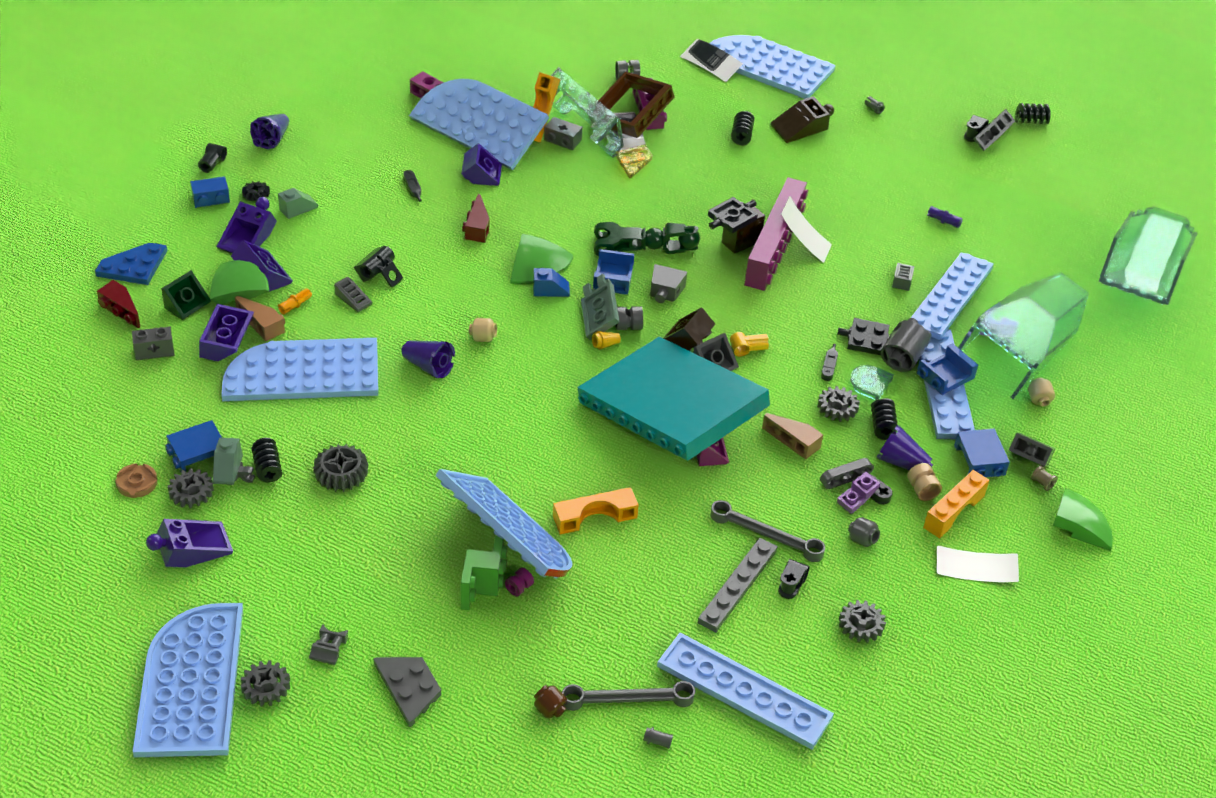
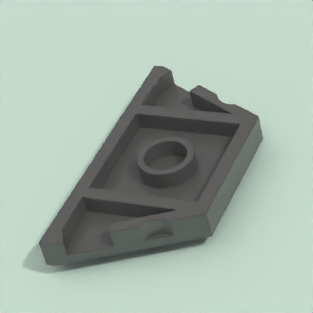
M423 657L373 658L377 671L409 727L413 726L415 719L421 713L424 714L429 709L430 704L441 696V688Z

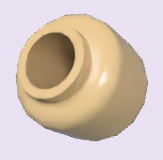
M476 318L473 324L469 325V335H472L474 341L491 342L497 336V324L490 318Z
M1036 378L1028 387L1031 401L1035 405L1047 406L1055 398L1052 383L1047 379Z

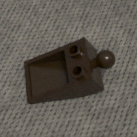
M812 96L797 102L773 120L771 126L786 143L828 130L829 119L834 114V107L830 104L822 106Z

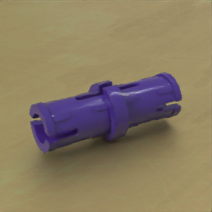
M933 206L929 208L927 216L935 218L943 224L947 223L957 228L961 226L963 218L950 214L947 210L943 211Z

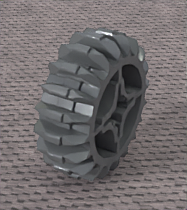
M338 443L337 447L330 445L329 449L323 448V452L318 453L313 469L317 482H320L321 486H326L327 490L333 488L335 492L338 489H342L344 492L346 488L352 490L353 486L359 487L360 482H364L368 474V462L361 449H356L354 445L348 447L347 443L344 446H340Z

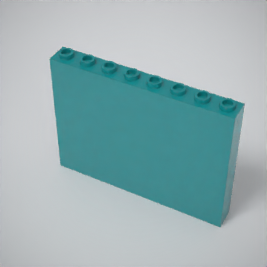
M661 337L654 339L577 387L578 399L582 405L687 461L770 406L769 389Z

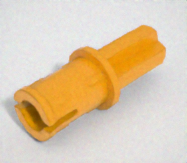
M306 288L296 295L292 294L286 301L278 304V310L281 314L285 315L290 310L296 307L299 308L301 303L312 297V293Z

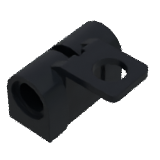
M388 246L375 248L353 267L363 282L371 280L378 273L383 275L390 287H394L403 279L393 262L395 254ZM390 271H394L396 274L394 281L389 277Z

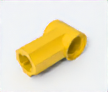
M736 332L730 336V343L734 354L739 357L747 355L750 351L766 350L769 347L767 334L745 336L742 332Z

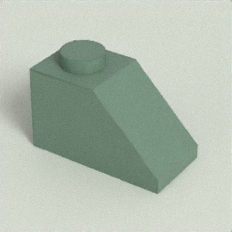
M295 188L278 193L279 210L288 219L318 208V204L310 195Z
M219 438L214 452L213 484L234 485L243 457L240 439Z

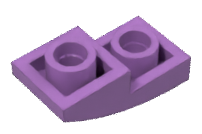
M865 472L852 482L851 488L837 497V503L852 514L880 487V482Z

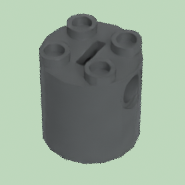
M914 318L900 321L882 347L881 357L894 370L900 372L911 371L928 346L932 335Z

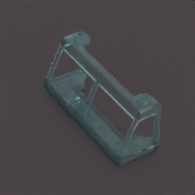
M558 67L551 76L560 79L556 95L559 91H562L563 95L556 103L553 102L552 106L561 114H567L574 110L591 125L590 127L593 129L594 134L590 138L609 156L614 158L624 146L620 119ZM616 123L619 137L611 131ZM604 137L609 140L606 147L600 143Z

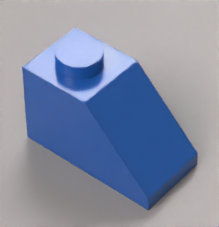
M534 268V296L570 297L569 281L552 268Z

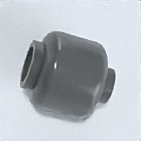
M859 517L849 525L850 539L864 547L875 544L880 537L878 525L866 518Z

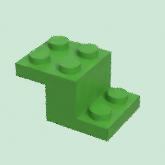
M495 536L493 552L467 549L461 578V610H470V604L475 602L476 594L498 596L499 588H503V574L507 568V559H503L507 556V546L504 545V539Z

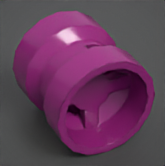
M523 567L519 568L514 576H509L505 580V587L516 597L520 596L525 588H529L534 584L532 574Z

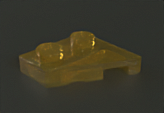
M646 144L616 152V158L629 178L637 174L653 157Z

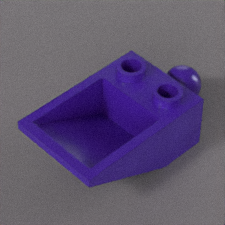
M259 197L255 202L256 207L240 201L216 247L233 253L242 240L260 247L270 236L277 222L272 213L267 211L270 205L269 200L265 197Z
M163 519L157 533L149 535L146 539L148 549L152 551L160 549L166 567H189L233 553L232 546L221 521Z

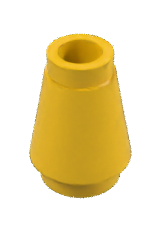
M597 331L592 335V344L594 348L598 349L619 344L621 341L619 333Z

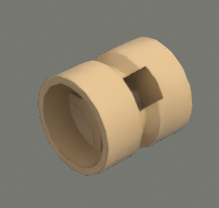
M921 463L909 470L907 477L912 487L914 486V490L920 500L928 501L941 493L942 486L929 464Z

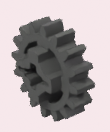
M838 386L835 389L828 387V391L823 390L822 394H819L817 407L820 408V413L825 412L824 417L831 416L832 421L835 418H838L839 422L842 421V418L849 421V418H854L855 413H858L860 401L857 400V395H852V390L845 391V387L842 390Z
M190 469L188 473L182 470L181 475L175 474V479L169 480L168 493L170 500L173 499L175 505L180 502L181 507H184L186 504L189 505V508H192L193 504L200 506L201 501L208 502L207 497H212V491H214L212 478L208 477L207 472L201 474L200 469L196 472Z
M856 600L855 605L848 602L847 607L843 606L839 616V627L843 628V634H850L849 639L856 637L857 642L864 639L868 643L869 638L876 641L877 636H882L886 622H884L886 616L881 615L882 609H875L874 603L869 606L866 600L863 604Z
M271 660L266 665L259 661V666L257 667L252 664L251 671L245 670V677H241V691L244 693L245 699L251 698V704H255L258 701L261 707L264 705V702H268L269 706H272L273 700L281 702L280 696L286 697L287 690L290 689V675L287 673L286 667L280 668V663L278 662L272 665Z

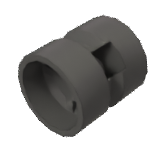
M625 60L616 61V80L625 71L628 72V68H630V73L640 75L639 60H629L628 63Z
M632 306L630 309L627 307H617L620 322L615 325L616 330H627L629 327L632 330L643 329L642 306Z

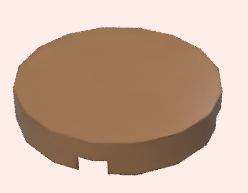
M137 463L123 467L117 473L115 480L116 488L119 493L126 497H143L155 489L157 473L154 468L147 464H143V466Z

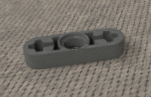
M862 458L825 471L821 475L820 481L826 489H832L854 481L865 472L871 474L874 466L868 458Z

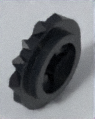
M252 181L251 184L246 183L242 187L243 197L250 201H256L259 197L267 198L270 194V188L264 182Z

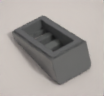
M897 263L892 287L909 291L915 266Z
M345 277L335 283V295L357 312L372 305V301L349 277Z

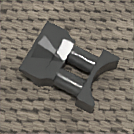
M322 624L319 630L320 639L312 644L309 659L336 665L339 658V647L341 643L346 644L348 640V630L332 632Z

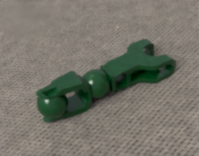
M600 222L594 227V234L598 239L594 244V252L599 256L600 247H607L603 250L622 252L646 250V246L649 249L656 250L663 246V250L667 254L684 253L685 251L698 249L697 245L700 241L699 228L697 226H686L685 224L667 223L663 227V231L658 228H650L645 231V228L621 227L614 222ZM679 236L678 240H670V237Z

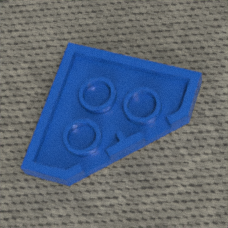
M147 243L104 258L95 270L96 277L149 285L167 253V245Z

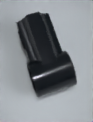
M208 143L204 156L198 162V167L203 172L209 173L219 161L225 160L227 148Z

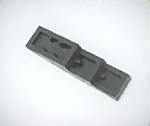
M1005 109L973 139L984 151L1010 128L1015 119Z

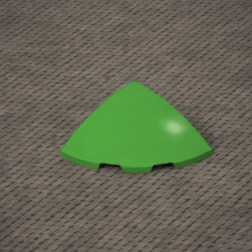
M522 234L513 266L511 284H533L534 268H552L556 272L562 269L566 270L573 260V255L550 241Z
M233 260L222 263L217 268L212 280L210 300L216 304L223 305L235 300L236 296L252 299L269 292L268 280L265 274L258 269L259 267L249 261Z
M1065 488L1053 526L1072 532L1071 538L1111 551L1113 544L1112 530L1104 514L1087 498Z

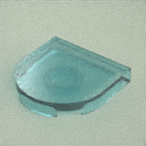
M862 365L852 371L850 382L858 393L878 400L892 381L894 374L875 366Z

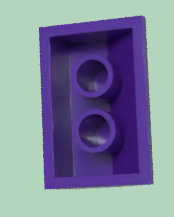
M242 240L231 255L233 260L249 261L258 266V269L265 274L268 280L269 292L293 282L268 250L248 241Z
M217 304L199 340V358L220 361L236 353L254 312Z

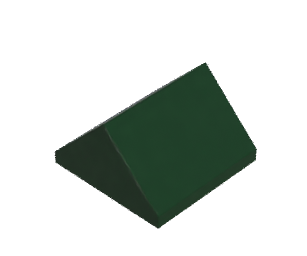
M192 270L161 288L164 308L181 320L211 302Z

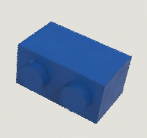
M225 176L190 181L195 208L230 203Z

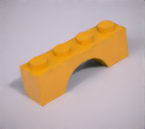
M539 72L535 85L536 97L533 108L549 116L560 79ZM547 122L545 123L541 131L538 133L534 141L541 143L544 134V127L546 126Z
M972 470L927 512L923 528L940 539L952 527L957 516L968 504L975 506L985 496L990 480Z
M631 487L553 503V519L559 534L579 531L581 522L586 517L594 514L608 515L617 522L636 519L639 504Z

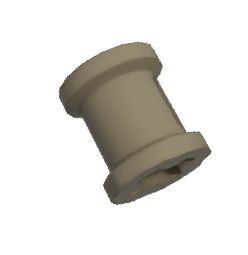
M1044 466L1037 467L1031 475V479L1043 485L1046 491H1049L1058 480V477L1048 473Z

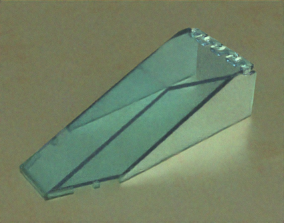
M1154 206L1145 208L1144 213H1142L1143 210L1139 209L1136 215L1135 212L1131 211L1114 236L1099 282L1113 288L1116 287L1127 293H1134L1136 296L1168 305L1198 233L1193 232L1194 227L1190 226V221L1187 217Z
M1062 272L1021 286L985 311L976 323L972 325L958 348L962 351L981 332L985 335L990 333L991 336L989 338L1000 347L1005 345L1006 348L1004 350L1014 358L1021 357L1020 362L1030 370L1012 394L1011 398L1014 399L1077 333L1089 292Z

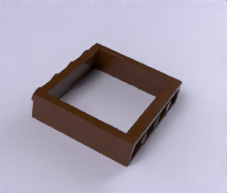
M625 71L588 113L592 124L638 138L675 96L672 85ZM629 88L655 95L632 122L606 115Z

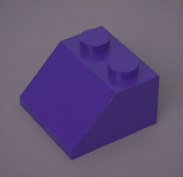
M478 143L464 153L461 174L472 184L497 186L500 183L502 164Z

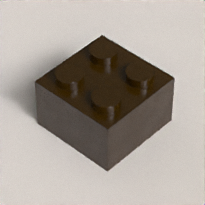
M755 206L751 209L758 214L756 221L734 233L729 232L723 227L721 243L734 254L755 245L763 229L765 215Z
M701 307L679 319L663 339L690 351L695 346L703 343L702 340L712 333L711 329L715 326V322Z

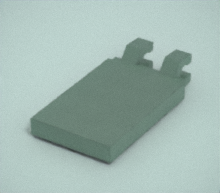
M604 274L597 277L599 288L591 289V284L589 283L583 286L585 297L581 299L586 337L589 340H592V335L597 331L605 332L620 322L614 285L609 279L605 280Z

